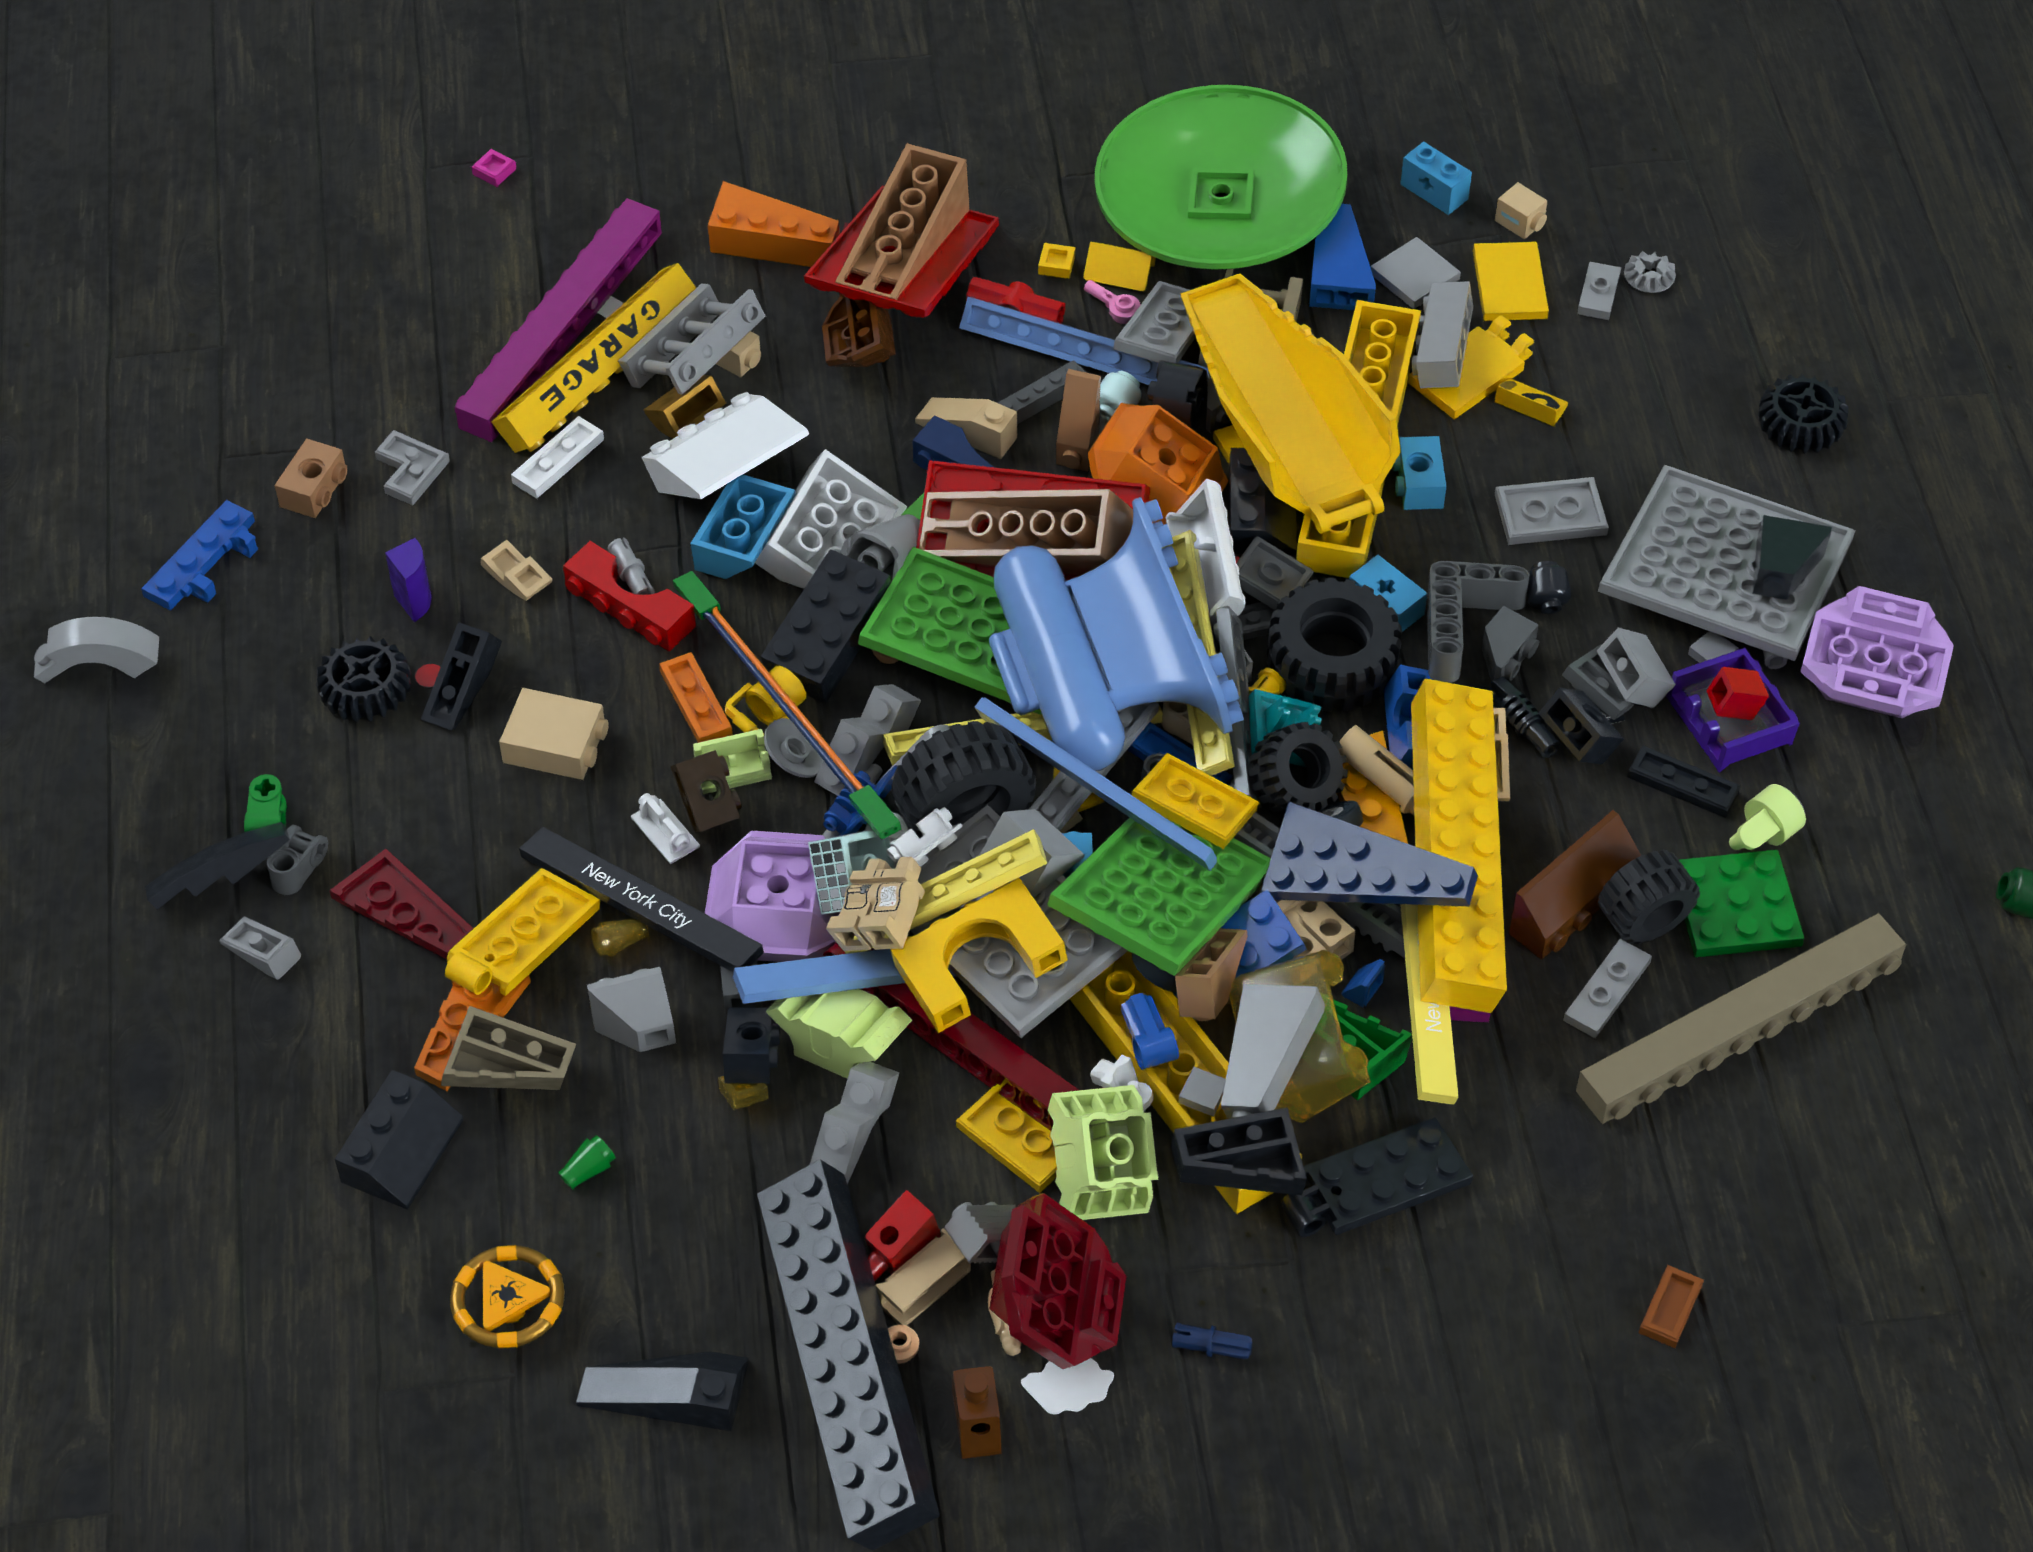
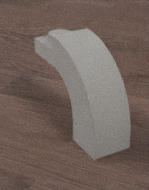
M83 617L61 622L48 629L47 644L41 645L35 653L34 678L46 683L69 667L81 663L110 665L132 678H136L157 664L159 636L142 626L116 618Z

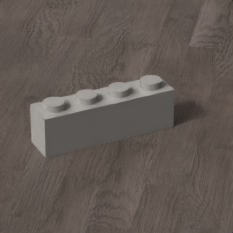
M1470 281L1431 283L1429 296H1424L1423 300L1424 315L1420 317L1419 323L1421 335L1416 336L1417 355L1412 356L1413 375H1418L1420 388L1459 387L1473 311Z

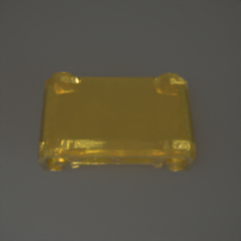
M1326 950L1243 973L1234 979L1229 995L1236 1023L1244 984L1313 986L1318 988L1325 1003L1324 1013L1274 1109L1288 1108L1290 1118L1299 1123L1305 1122L1371 1082L1367 1070L1368 1059L1365 1053L1359 1047H1354L1343 1040L1330 986H1335L1342 982L1344 965L1335 953H1330Z

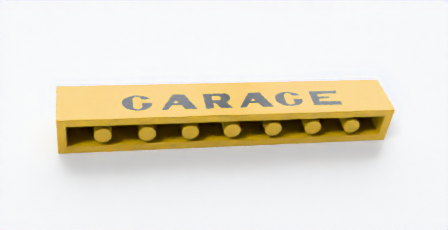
M679 263L659 271L491 421L514 453L526 449L532 452L545 442L543 436L548 431L554 432L567 422L565 416L571 411L574 413L583 408L589 402L586 398L592 392L597 393L604 389L610 383L609 376L614 372L618 374L623 371L618 360L696 289V286Z

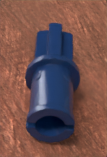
M1179 1322L1175 1325L1177 1333L1173 1334V1348L1179 1347L1206 1352L1207 1357L1218 1354L1248 1359L1251 1354L1252 1338L1250 1336L1218 1331L1217 1327L1213 1325L1210 1329L1184 1325Z

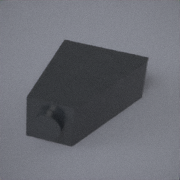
M1764 515L1756 542L1752 594L1787 600L1824 557L1832 527Z

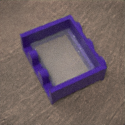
M1746 648L1673 672L1672 679L1676 685L1667 693L1666 697L1719 773L1731 763L1786 744L1789 746L1793 744L1800 724L1795 712L1787 707L1780 697L1777 687L1769 682L1762 672L1759 662L1751 657ZM1722 667L1759 672L1769 698L1753 720L1716 715L1706 690Z

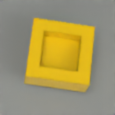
M1044 243L1038 264V274L1070 279L1075 259V247Z

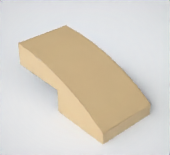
M508 540L481 558V566L512 593L526 601L552 583V578L531 556L525 559Z

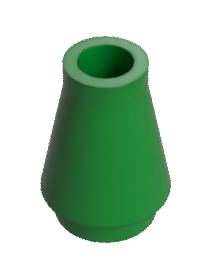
M595 1135L591 1140L588 1138L584 1140L558 1174L566 1185L573 1190L579 1184L610 1168V1162L616 1157L607 1144L598 1135Z

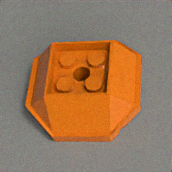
M1120 403L1088 452L1090 470L1094 479L1146 484L1151 488L1149 501L1157 499L1163 519L1152 523L1162 521L1163 525H1165L1166 515L1169 512L1176 513L1206 479L1216 481L1221 486V491L1224 490L1229 481L1221 466L1218 447L1159 405L1139 406Z

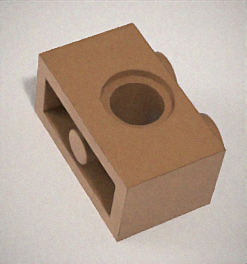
M306 438L275 484L279 506L316 518L321 509L329 504L331 495L337 485L341 484L346 478L347 465H345L342 449Z

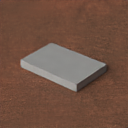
M1594 477L1499 486L1495 488V498L1508 545L1603 536L1608 533L1609 527Z

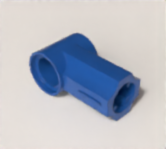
M1135 994L1121 1004L1122 1015L1132 1036L1134 1055L1141 1070L1179 1059V1050L1174 1033L1170 1027L1165 1028L1151 995Z

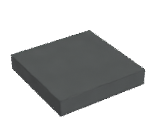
M1258 536L1254 538L1236 563L1239 567L1241 590L1276 610L1277 604L1283 597L1289 596L1291 590L1298 586L1304 588L1314 572L1309 567Z

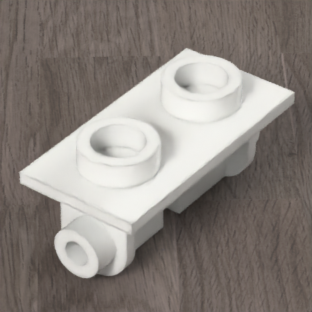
M649 793L640 797L638 801L640 811L631 815V818L670 864L700 847V844L661 799Z
M945 807L940 810L935 808L916 824L923 834L921 838L910 828L897 839L890 842L891 847L886 851L894 862L900 859V857H912L921 867L929 860L926 854L936 846L941 851L957 839L955 832L963 827V825L960 823L952 826L949 823L952 819L951 813Z

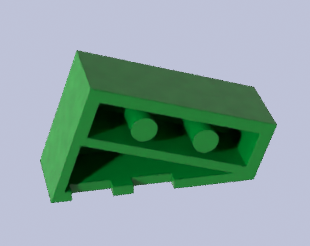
M1320 994L1325 1003L1324 1013L1302 1057L1358 1101L1405 1063L1412 1041V1033L1403 1029L1401 1033L1379 1025L1380 1019L1371 1015L1368 1019L1347 1011L1348 1005Z

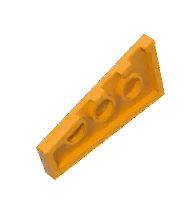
M1383 731L1370 734L1373 739L1387 749ZM1347 762L1343 763V769H1347L1348 774L1347 778L1341 780L1345 784L1343 791L1336 794L1340 802L1355 801L1358 803L1364 820L1359 827L1408 844L1400 805Z

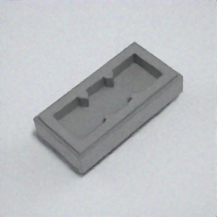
M1589 262L1577 314L1609 320L1621 267Z

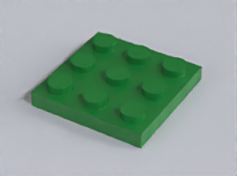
M1778 850L1679 860L1698 885L1700 892L1697 904L1684 919L1695 957L1792 948L1803 945L1804 935Z

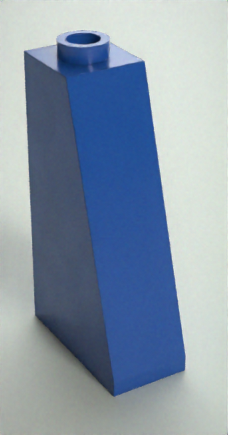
M1341 204L1329 225L1315 238L1310 307L1355 310L1357 300L1374 303L1376 283L1350 204Z

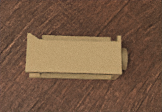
M944 1228L941 1229L940 1238L935 1237L885 1280L886 1282L876 1284L882 1310L898 1325L907 1326L971 1271V1264H969Z

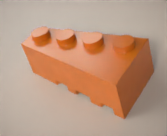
M725 181L722 183L708 223L710 252L808 267H812L840 235L838 220Z

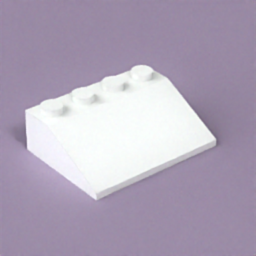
M745 392L732 398V404L724 409L717 408L705 414V420L699 424H690L677 431L678 436L672 440H662L650 447L651 452L644 455L642 460L659 493L702 499L808 436V430L764 396L751 395Z
M825 449L809 466L795 490V497L755 563L780 581L804 589L830 549L841 553L844 541L853 533L899 517L906 510L907 506Z

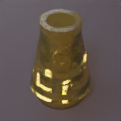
M626 919L599 922L598 927L592 928L591 936L597 953L600 956L608 955L612 957L639 940L647 938L649 931L647 925L640 921Z

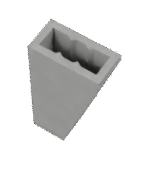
M1243 985L1221 1107L1228 1119L1271 1111L1276 1108L1324 1013L1325 1003L1317 987Z

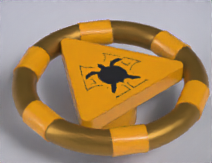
M497 1246L473 1257L462 1267L453 1281L450 1295L453 1319L464 1334L482 1345L494 1348L518 1347L536 1340L553 1326L562 1311L565 1294L564 1283L560 1272L551 1259L542 1253L524 1246ZM520 1260L530 1263L539 1269L548 1282L549 1287L501 1267L494 1262ZM481 1269H483L484 1329L475 1323L465 1307V1292ZM550 1297L549 1303L539 1319L531 1326L518 1332H490L504 1323L519 1321L524 1316L526 1310Z

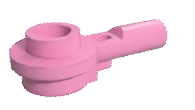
M1092 280L1087 281L1084 286V291L1105 303L1109 308V314L1112 315V318L1117 323L1127 324L1141 305L1136 297L1127 294L1116 296Z

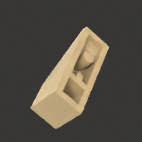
M932 397L915 418V423L923 427L934 415L962 428L973 448L998 459H1002L1017 439V411L989 399Z

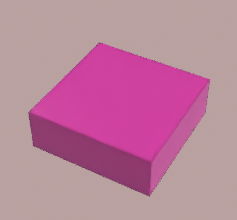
M490 149L472 166V174L496 187L516 170V162L493 149Z

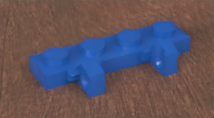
M226 500L141 588L143 596L170 611L184 596L188 597L190 594L208 603L216 595V589L213 581L204 575L230 549L249 558L258 550L255 541L256 537L248 531L255 522L253 513Z

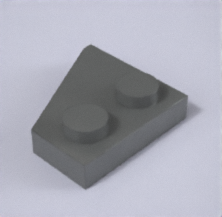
M1600 644L1568 665L1562 676L1576 690L1584 691L1602 713L1615 720L1630 710L1635 703L1625 701L1597 653V650L1602 645Z

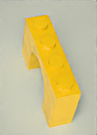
M1020 878L996 888L992 893L978 901L968 902L960 911L947 918L934 921L929 928L915 936H908L903 949H890L897 971L938 1033L971 1015L965 994L948 970L952 956L965 943L981 937L1002 939L1017 950L1035 978L1068 961L1064 941Z

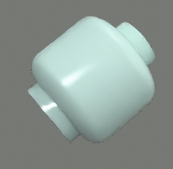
M1118 371L1117 373H1109L1100 383V416L1109 420L1120 403L1138 405L1142 392L1139 388L1140 383L1134 376L1125 371Z

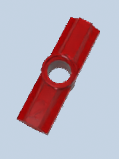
M973 277L966 294V301L968 297H973L1060 324L1063 322L1066 311V303L1037 295L1029 285L1018 281L1006 286L979 277Z

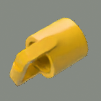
M775 666L769 671L797 707L806 699L804 686L790 670L782 666ZM759 681L754 686L750 683L744 685L726 702L725 706L726 715L743 732L758 730L754 722L734 707L744 697L752 713L768 726L774 720L789 719Z

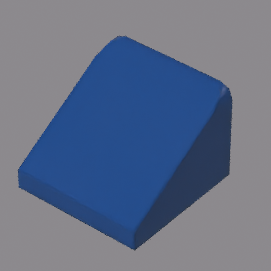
M1379 959L1360 968L1343 989L1341 995L1361 1007L1366 1006L1383 983L1385 961Z

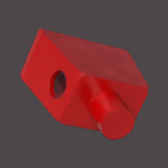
M908 1190L896 1200L864 1237L870 1250V1254L867 1257L874 1282L886 1270L892 1275L935 1237H941L934 1214Z

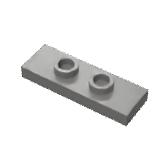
M1619 939L1566 1011L1563 1021L1596 1039L1646 970L1652 956Z

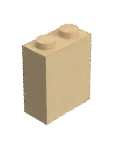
M522 688L499 741L503 763L583 780L588 767L592 768L596 762L599 740H604L607 735L608 720L604 719L603 705Z

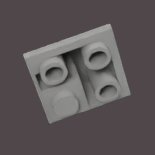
M660 967L640 969L632 974L616 978H603L596 983L587 985L596 1032L639 1052L676 1043L673 1019Z

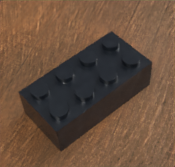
M830 549L761 655L763 666L768 672L775 666L787 668L800 680L807 696L826 704L862 647L858 644L859 635L891 584L890 575Z

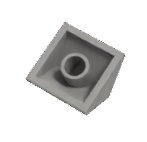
M1036 809L1003 812L980 854L982 855L1034 829L1040 837L1047 864L1019 877L1033 898L1084 857L1083 852Z

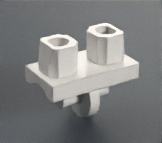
M1121 1055L1115 1063L1101 1059L1090 1073L1092 1082L1103 1088L1134 1085L1142 1097L1144 1112L1153 1101V1092L1150 1086L1138 1081L1130 1057Z

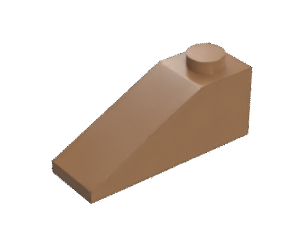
M1072 369L1067 371L1056 442L1057 465L1083 471L1089 470L1088 452L1099 436L1101 376Z
M1220 928L1182 970L1175 975L1180 1017H1193L1197 1021L1216 1019L1228 1002L1248 937L1247 930Z

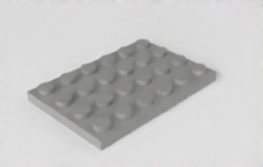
M987 805L962 824L963 827L955 832L957 839L941 851L936 846L926 854L929 860L921 866L918 882L922 884L980 856L1000 816ZM1063 875L1035 896L1034 899L1064 941L1068 961L1035 978L1011 944L999 938L981 937L962 945L954 953L949 963V969L1020 1038L1127 952L1120 945L1104 936L1096 934L1093 930L1064 916L1061 912L1047 905L1050 894L1066 879ZM992 890V891H990V892H988V893H986V894H984V895H982V896H979V897H977V898H975V899H973V900H971V901H974V900H977V901H978L979 899H981V898L987 896L988 894L992 893L994 890ZM965 904L910 931L916 935L929 928L934 921L947 918L960 911Z

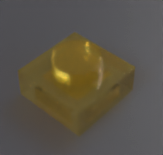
M724 1076L718 1077L719 1090L734 1110L768 1099V1087L765 1083H724Z

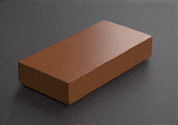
M1667 1265L1640 1326L1639 1334L1676 1348L1703 1286L1704 1279Z

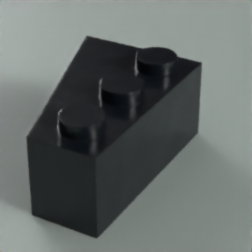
M1288 1108L1174 1129L1171 1148L1180 1182L1302 1196L1307 1178Z

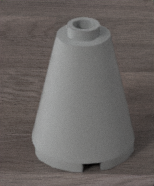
M905 514L857 531L844 541L841 554L889 574L892 582L897 572L903 567L904 561L912 547L917 546L920 520L913 515Z

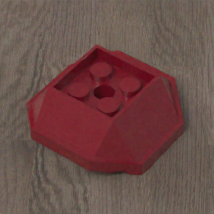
M1042 1193L1029 1198L1013 1208L1011 1220L1001 1233L989 1309L1009 1326L1012 1337L1061 1369L1070 1368L1117 1345L1126 1274L1118 1262L1113 1263L1107 1246L1095 1228Z

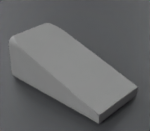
M245 916L219 940L223 946L277 980L301 958V953L293 938Z

